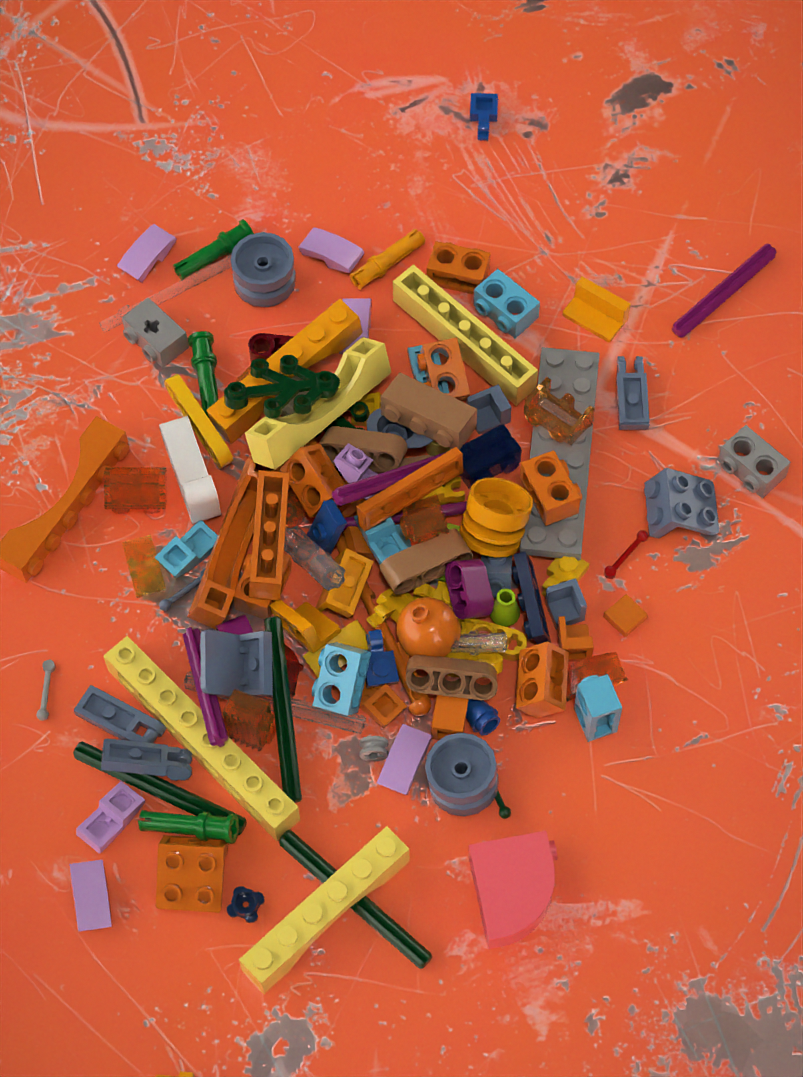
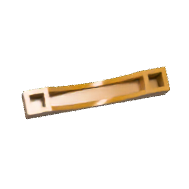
M339 298L266 360L269 363V369L293 378V374L287 375L280 371V359L283 356H295L298 359V365L307 369L319 360L341 352L363 333L360 318ZM251 373L240 381L245 387L274 384L263 378H255ZM276 395L248 398L247 406L237 410L228 408L224 403V396H222L206 411L214 427L232 444L255 424L264 410L265 400L274 398Z

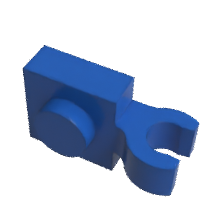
M471 93L470 121H478V140H489V122H497L498 94Z
M381 629L368 631L366 641L368 649L371 651V657L365 679L367 688L398 683L399 677L393 650L384 652Z

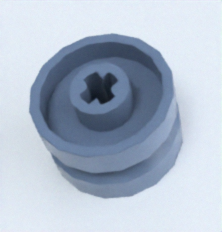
M260 232L250 234L241 239L233 248L230 259L236 293L243 301L253 306L269 307L283 302L294 291L296 283L294 256L291 246L285 239L276 234Z
M456 733L445 736L433 745L427 754L425 770L431 797L438 807L451 815L469 816L480 813L490 806L497 795L499 777L494 751L487 742L474 734Z

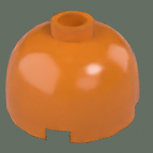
M422 597L409 602L402 609L397 620L396 632L405 653L409 656L444 657L452 651L451 646L455 640H459L461 625L453 609L444 601L432 597Z

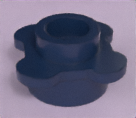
M243 886L236 887L233 891L232 904L227 906V913L232 918L238 916L244 918L247 923H254L258 919L257 911L259 906L264 903V896L261 892H254ZM248 902V907H243V903Z

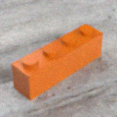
M258 471L249 598L280 600L289 473Z

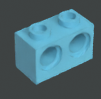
M499 269L495 270L474 289L475 309L481 315L488 316L502 332L509 333L515 339L539 318L540 301Z
M338 642L326 644L319 655L318 664L321 666L319 678L315 680L312 687V696L314 697L312 706L346 716L358 713L371 651ZM340 655H343L347 660L345 670H342L338 665ZM334 685L340 690V699L338 701L331 694V689Z
M608 674L600 677L598 675L588 676L577 686L574 710L587 742L618 731L622 705Z

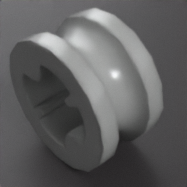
M367 736L360 739L359 745L363 748L359 752L361 759L381 761L387 758L388 751L385 748L388 746V740L385 737Z

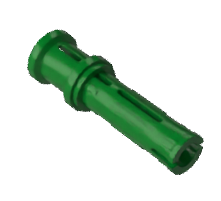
M242 219L239 221V225L226 233L224 231L220 232L217 239L174 264L173 269L180 280L183 281L225 254L232 255L233 248L237 243L254 233L249 224Z
M200 331L188 337V344L192 347L193 357L191 364L198 375L202 409L208 416L206 410L219 400L214 370L217 364V357L213 354L212 350L213 334L207 331Z
M142 810L139 817L145 818L146 821L138 820L140 831L196 835L201 841H208L210 838L223 839L226 843L234 844L239 832V820L236 814L221 817L212 816L210 812H203L198 816Z

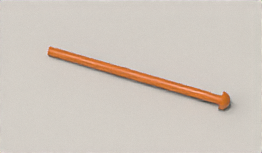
M343 532L336 543L339 553L346 548L348 549ZM366 581L360 597L369 616L375 613L373 609L376 605L372 599L376 598V595ZM385 621L376 630L381 629L386 651L393 650L398 676L412 702L408 710L415 716H424L431 709V699L428 694L412 691L406 683V666L410 659L409 655L405 653L400 641L396 643ZM415 670V671L413 672V674H414L415 676L419 677L418 674H417V672H416V670Z

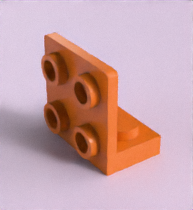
M164 835L158 843L156 908L219 913L222 909L224 859L228 853L229 843H226L223 839L210 838L208 841H201L197 837Z

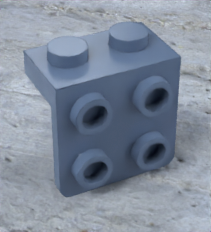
M666 467L644 483L650 537L659 539L676 527L711 536L719 532L715 487L711 480Z
M211 629L201 632L200 680L203 693L243 700L273 695L272 632L259 631L241 635Z

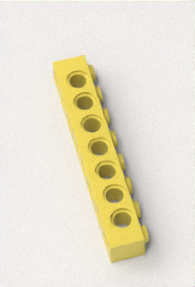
M128 636L103 655L108 671L156 720L166 726V730L185 749L192 753V756L276 841L300 821L299 807L229 737L222 747L218 745L212 746L209 743L201 709Z

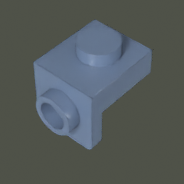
M481 555V561L485 564L493 599H496L497 593L501 589L507 588L511 590L512 555L498 558Z

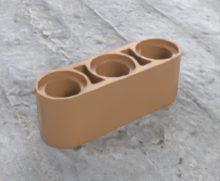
M339 426L328 428L319 442L334 466H336L334 459L349 443L373 459L369 469L380 473L398 468L408 449L406 441L399 435Z
M454 528L389 556L380 564L379 568L394 594L401 595L444 576L449 562L470 560L473 554L458 529Z
M415 655L408 660L406 666V683L412 691L418 693L488 700L493 698L498 690L497 671L494 666L486 662ZM417 669H422L428 672V674L424 677H417L413 672ZM454 673L460 678L456 681H448L444 676ZM486 677L491 682L487 685H480L476 680Z

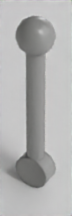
M46 660L42 664L45 677L41 707L36 713L37 718L41 721L48 719L49 712L46 709L51 673L56 668L52 660Z

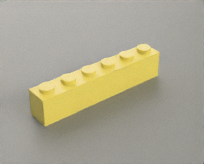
M414 264L393 281V301L438 340L457 337L462 360L492 386L499 384L506 398L515 406L537 388L538 369Z

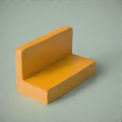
M581 276L575 285L574 298L563 310L562 316L606 342H611L627 322L631 303Z
M347 548L334 559L315 608L320 612L329 608L350 618L354 614L374 561Z
M276 600L269 605L274 616L280 617L283 630L312 653H315L341 632L339 625L308 602L303 603L295 610L282 600Z

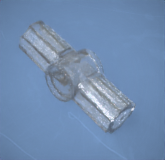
M295 526L285 529L284 550L292 557L293 561L305 569L326 590L339 588L345 581V569L301 528Z

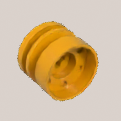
M501 478L477 480L471 486L459 533L468 547L477 553L495 558L514 555L520 549L521 539L525 534V525L529 521L533 508V498L522 486L510 480Z

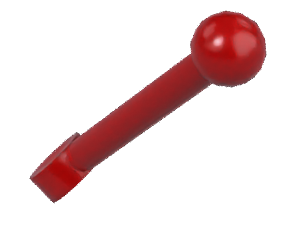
M640 530L637 533L636 540L612 566L605 568L604 575L606 578H615L616 571L641 542L647 541L649 535L645 530Z

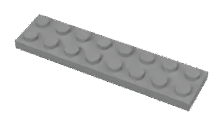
M541 348L530 459L554 450L559 460L563 459L569 469V478L573 484H578L583 499L580 501L579 514L547 526L543 523L533 504L529 521L525 525V534L520 544V552L525 551L527 555L552 558L566 556L581 560L600 353ZM541 474L543 476H551L550 474ZM560 497L554 498L555 500H564Z

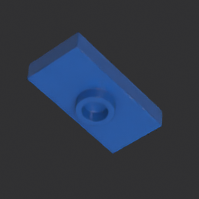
M333 499L323 501L306 535L319 560L329 558L347 524Z

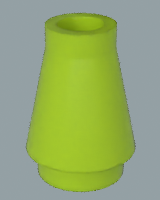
M507 588L501 589L497 593V597L494 600V608L490 614L492 621L498 625L505 627L513 625L520 617V608L515 599V593Z

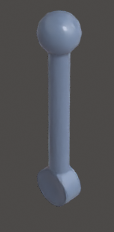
M205 569L201 571L200 577L172 597L161 600L159 603L160 609L163 611L169 610L172 603L198 586Z

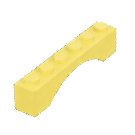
M362 337L343 353L334 373L340 379L338 391H336L333 397L319 398L312 405L311 411L308 414L293 413L277 418L265 416L247 430L245 436L253 462L276 470L300 447H304L390 375L392 371L385 343Z
M386 826L239 959L242 972L265 994L290 971L311 944L334 921L367 894L387 883L409 863L410 849Z

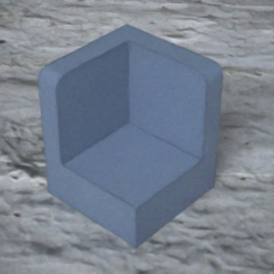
M499 384L467 397L466 404L477 408L476 431L479 435L511 422L512 407Z
M576 578L546 589L545 605L556 630L558 616H565L566 625L585 621L587 604Z

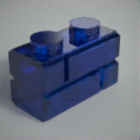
M504 424L480 435L461 447L460 451L463 453V473L459 476H461L468 489H471V486L477 480L494 478V476L503 471L507 474L519 466L522 453L521 447L514 437L512 438L511 433Z

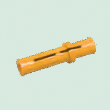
M413 229L381 254L371 256L364 266L350 274V280L353 285L361 290L373 279L383 277L390 267L425 244L423 234L418 229Z

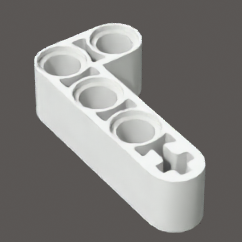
M188 416L159 424L162 439L191 523L195 524L200 520L204 521L221 516L217 491L211 475H208Z

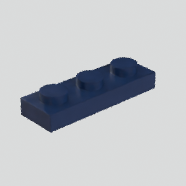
M525 551L514 554L516 566L512 567V573L516 584H520L522 593L518 594V600L522 611H526L528 621L524 622L526 634L529 640L534 639L537 645L547 641L551 643L533 562Z

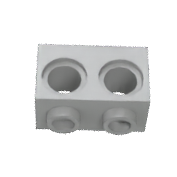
M747 425L741 428L721 447L718 462L727 473L734 474L743 482L747 490L756 493L762 499L787 476L791 464L787 458ZM736 452L744 453L746 456H740ZM758 471H765L769 475L760 474Z

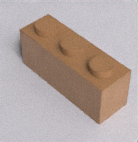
M401 372L398 373L381 395V415L391 422H397L410 428L416 434L435 440L443 447L451 449L457 447L460 450L477 427V408Z

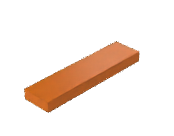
M455 447L357 505L359 526L364 531H368L462 474L463 453Z

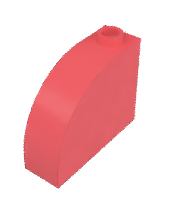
M546 831L469 845L468 857L488 949L510 945L525 938L538 927L549 909L555 882L553 861L558 858L554 840L548 841Z

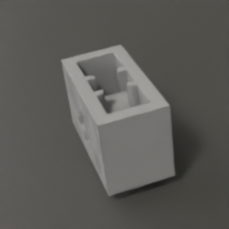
M149 297L122 317L125 338L134 345L136 343L141 347L144 356L150 362H157L162 368L189 348L186 332Z

